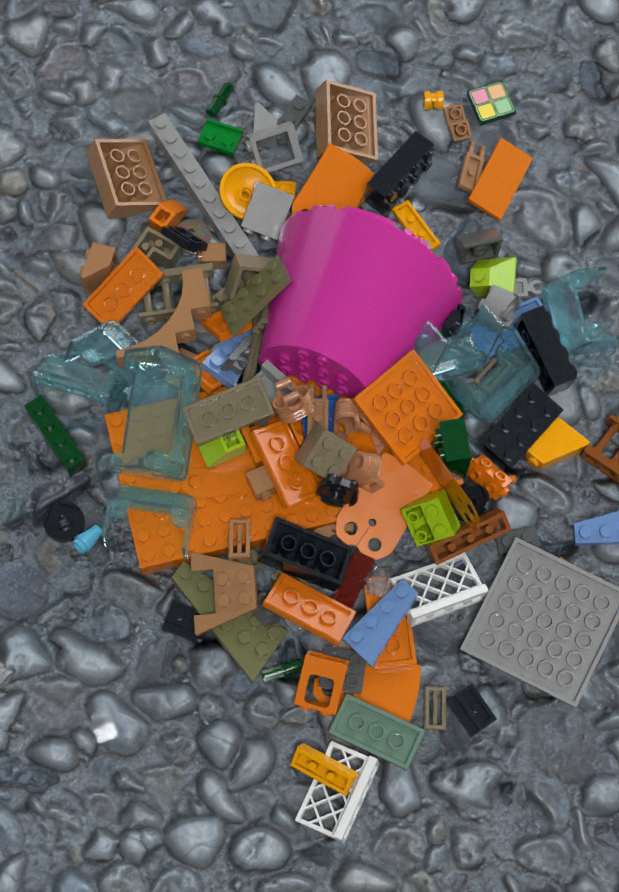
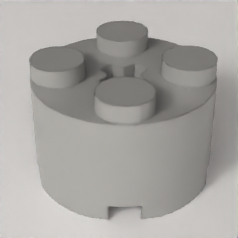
M492 285L486 299L483 298L479 303L478 309L481 310L479 321L498 331H507L517 316L514 314L515 309H520L521 297L502 287Z

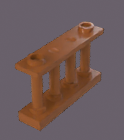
M611 414L606 422V425L610 428L595 447L587 445L581 458L619 484V450L610 459L602 453L615 433H619V417Z

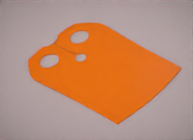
M329 143L312 174L294 200L292 215L299 210H311L313 206L317 205L326 207L328 205H336L335 209L342 210L345 206L357 208L366 190V185L374 173L354 156Z
M424 436L420 445L421 458L440 486L445 489L447 496L463 520L476 532L478 529L476 523L479 524L480 518L472 502ZM467 503L471 506L474 515L468 509ZM464 513H466L469 516L472 524L467 520Z
M194 438L191 439L192 446L190 449L199 451L200 456L196 461H185L187 458L186 454L190 449L185 450L181 447L178 449V463L182 466V473L179 476L180 487L186 494L198 499L252 492L246 480V473L256 468L250 454L247 452L244 455L215 466L213 470H208ZM196 475L201 478L202 482L199 487H190L188 480L191 476Z
M384 452L381 456L382 469L378 477L384 481L385 486L374 493L359 487L357 503L350 507L349 504H346L336 519L337 537L347 545L357 546L360 554L372 561L392 553L408 525L401 508L428 494L433 486L431 482L407 463L401 465L393 455ZM366 482L365 484L371 485L374 482ZM370 519L376 520L375 526L369 525ZM354 522L357 525L358 530L354 535H348L345 532L344 527L346 523ZM377 538L381 541V548L378 551H371L369 549L368 542L370 539Z
M347 645L333 646L335 648L353 650ZM366 663L361 695L342 691L339 709L346 694H349L402 720L410 722L419 692L421 665L374 669ZM319 676L315 679L313 694L319 702L329 704L331 696L324 695L322 688H319Z

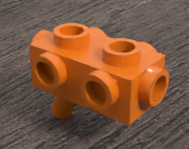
M484 454L471 459L467 472L469 480H473L486 488L490 499L496 501L498 498H505L510 492L509 486L511 483L516 482L515 475L507 476Z

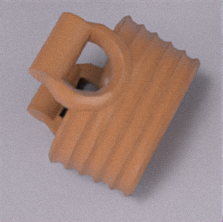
M289 376L275 383L277 396L272 401V407L282 423H294L310 415L316 408L311 391L307 386H296ZM291 385L292 392L283 395L280 390Z
M352 398L337 400L334 409L333 433L348 441L349 432H363L365 434L371 432L370 424L352 402ZM340 424L344 427V433L338 430Z
M360 451L354 453L341 478L354 480L359 484L360 488L371 493L376 492L385 486L384 481L378 478L382 469L381 454L378 452L364 453ZM366 482H374L371 485L365 484Z

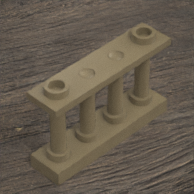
M205 263L161 269L165 275L155 286L162 287L165 309L153 311L151 294L149 292L143 298L145 312L139 313L141 325H154L157 322L169 321L177 309L172 307L170 285L180 283L183 288L182 270L202 267L211 305V313L218 312L219 303H212L209 280L214 278L213 264Z

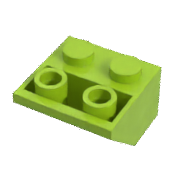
M239 430L198 447L208 469L246 454V444Z
M445 489L426 494L401 508L417 547L455 536L460 527Z

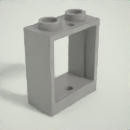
M290 121L246 135L245 147L252 156L250 163L262 167L268 173L304 161L294 124ZM284 132L291 157L262 166L256 141Z

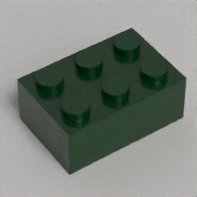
M464 418L439 421L437 429L434 430L435 436H433V444L431 446L455 480L465 479L472 459Z

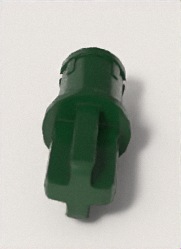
M224 83L218 94L213 96V101L206 109V113L209 116L215 118L223 105L227 104L226 100L234 90V86L231 83Z
M298 658L283 664L279 662L280 665L262 670L261 676L264 682L282 677L286 679V676L302 671V660Z

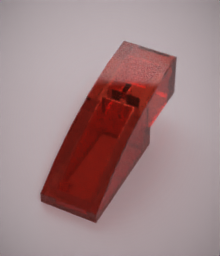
M355 551L345 572L342 585L334 596V600L353 609L374 565L375 559Z

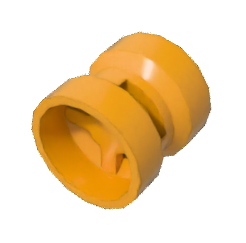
M424 91V110H430L431 108L443 110V91H436L435 93Z

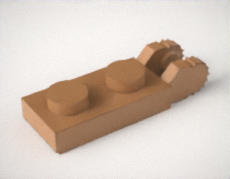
M470 141L467 145L456 188L471 193L482 172L486 147L481 145L478 148L477 155L473 154L475 142Z
M309 385L316 408L307 416V436L315 423L328 429L327 385H322L320 391L321 399L314 398V385Z

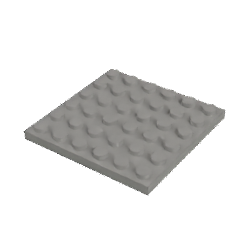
M516 537L460 651L576 708L619 620V587Z

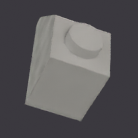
M255 103L254 132L276 126L277 120L260 103ZM281 133L256 141V145L277 147V139L281 140Z

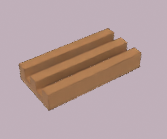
M229 519V561H233V559H237V561H241V559L250 561L251 520ZM234 525H238L237 553H233ZM242 525H246V553H242Z

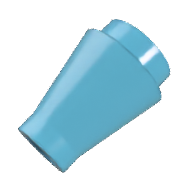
M95 524L90 529L75 536L72 544L79 553H88L100 536L103 535V531Z

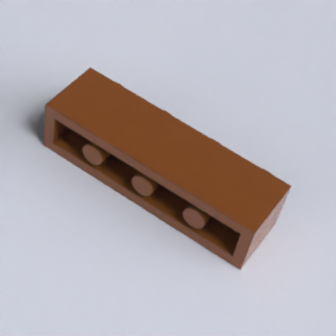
M495 508L480 515L479 524L476 523L478 528L476 532L465 522L460 525L455 536L424 544L430 561L439 565L511 531L512 529L505 512Z

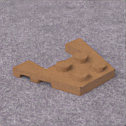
M194 552L190 553L191 572L213 571L216 613L194 616L196 636L205 634V632L216 629L224 623L258 610L255 566Z

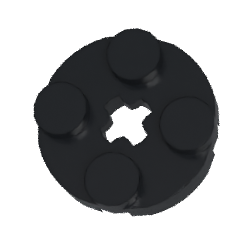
M327 474L326 478L319 481L316 495H320V500L329 506L343 508V504H349L350 507L358 501L359 484L354 480L340 478L336 474Z
M473 480L461 484L460 487L468 498H473L471 502L478 516L483 515L487 510L485 509L486 503H489L490 500L486 488ZM450 500V503L453 507L457 519L459 521H464ZM467 505V507H468V509L470 510V512L474 515V512H473L471 506H470V505H469V506ZM464 513L467 520L470 521L471 519L469 518V516L466 513Z
M59 501L57 504L48 507L45 511L43 526L46 534L52 540L67 543L75 540L74 537L83 532L85 518L83 512L75 503ZM67 517L69 524L61 526V523L58 521Z

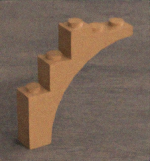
M202 267L182 270L183 288L177 309L158 332L136 345L115 351L119 369L152 364L158 361L161 368L181 364L177 344L196 340L193 320H203L212 317Z

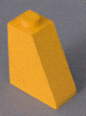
M557 417L530 447L525 459H527V463L533 468L537 467L541 471L583 453L590 441L561 418Z

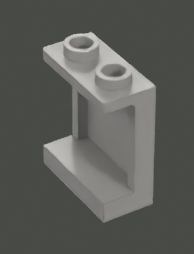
M255 181L253 193L239 225L243 227L242 230L249 234L253 235L254 231L260 233V238L270 242L272 238L278 240L294 195Z
M266 360L261 365V371L253 378L260 376L272 405V401L277 396L275 383L286 378V376ZM290 385L280 390L283 395L291 393L292 386ZM272 417L260 421L258 424L263 427Z

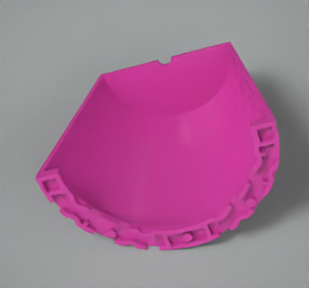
M317 205L313 206L311 210L305 212L299 210L294 213L290 219L285 221L279 233L275 257L278 255L283 259L292 281L268 303V322L263 329L258 364L262 365L268 360L285 376L296 377L302 382L313 380L316 381L317 386L322 388V385H327V389L336 391L342 396L347 395L354 398L410 350L414 349L418 354L443 327V324L454 310L457 311L459 303L463 304L461 287L456 285L458 279L450 271L451 267L442 256L437 258L431 252V248L427 247L428 243L422 238L416 237L409 229L405 228L402 231L395 227L396 222L363 209L345 206L342 210L335 209L336 205H328L327 207Z

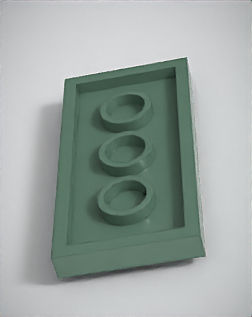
M346 694L328 734L407 771L425 730Z

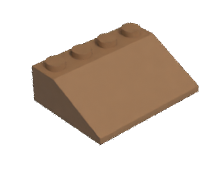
M326 79L315 90L317 158L322 157L330 143L351 154L360 162H377L376 93Z
M94 139L86 153L107 218H126L152 211L159 204L167 201L146 139Z

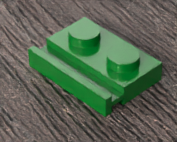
M207 118L206 125H204L198 139V145L234 157L240 139L243 136V130Z

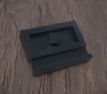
M162 227L161 234L182 248L195 253L197 250L206 251L208 243L185 228Z
M460 303L457 311L454 310L443 324L440 341L445 345L449 340L453 341L459 333L458 328L463 323L466 307Z
M172 601L162 626V631L202 645L205 634L195 635L194 616L198 615L195 609Z
M473 683L446 701L470 737H473L476 733L497 720Z

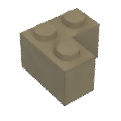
M148 226L131 249L132 251L137 246L153 262L156 261L167 268H174L182 256L181 246Z

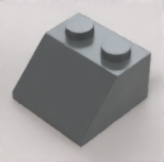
M481 228L475 232H462L457 235L454 246L460 265L498 257L503 240L502 236L495 228Z

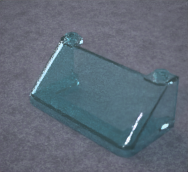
M162 345L125 349L123 364L128 372L133 373V381L122 453L114 452L110 455L107 471L167 481H184L188 475L193 435L182 408L198 401L202 375L201 365L197 360Z

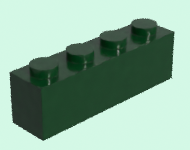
M42 395L24 405L27 415L69 477L88 467L84 456Z

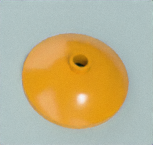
M240 163L232 166L225 172L220 181L219 195L222 204L230 214L243 219L254 190L253 185L255 181L276 188L274 180L265 169L252 163ZM242 193L246 194L247 198H243Z

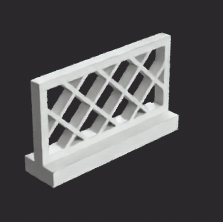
M465 552L439 565L433 563L390 579L392 588L400 580L404 579L407 583L411 584V587L415 585L425 589L423 596L416 598L420 602L419 606L410 609L407 613L406 621L410 628L484 601L489 592L486 584L481 583ZM462 560L466 566L465 571L454 568V563ZM443 568L448 570V574L444 578L434 574L435 570ZM450 572L461 575V582L457 583L449 580ZM422 574L430 577L426 585L416 581V577ZM464 577L473 580L476 586L467 587L462 585ZM432 578L444 583L441 590L429 586ZM446 584L458 588L454 594H449L443 590ZM427 590L438 594V599L435 601L426 599Z
M331 741L325 755L331 757L334 748L342 751L345 758L338 762L342 764L346 762L349 768H351L350 760L355 758L364 760L362 767L355 770L359 775L349 791L350 794L347 799L341 793L329 797L326 785L323 783L317 785L319 781L313 779L295 821L344 844L380 763L378 759L372 756L368 757ZM323 788L326 799L315 803L312 797L314 791ZM343 796L345 801L344 807L334 812L331 801ZM328 802L332 813L320 817L316 806ZM314 808L317 819L309 822L302 819L306 810ZM334 817L336 822L332 832L324 829L322 824L323 820Z

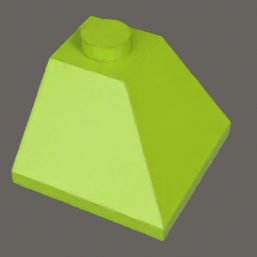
M517 258L477 260L471 268L470 288L475 296H488L492 285L515 293Z

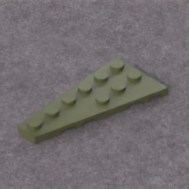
M183 561L171 577V581L185 599H188L198 615L216 613L214 581L201 572H191V566ZM252 612L210 630L224 649L234 658L238 667L248 676V680L251 683L257 678L288 633L287 630L276 623L264 627Z

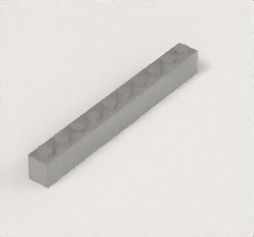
M163 113L148 121L151 136L221 243L226 244V251L232 260L235 253L259 256L233 215L222 204L216 189L167 115Z

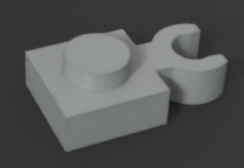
M526 278L515 279V294L520 296L521 300H527L528 294L533 297H539L542 291L535 290L533 287H539L541 281L534 280L531 283H527Z

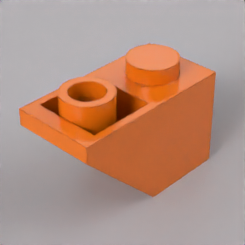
M174 199L159 204L148 218L149 226L161 233L163 226L167 228L169 226L176 227L187 213L188 208Z

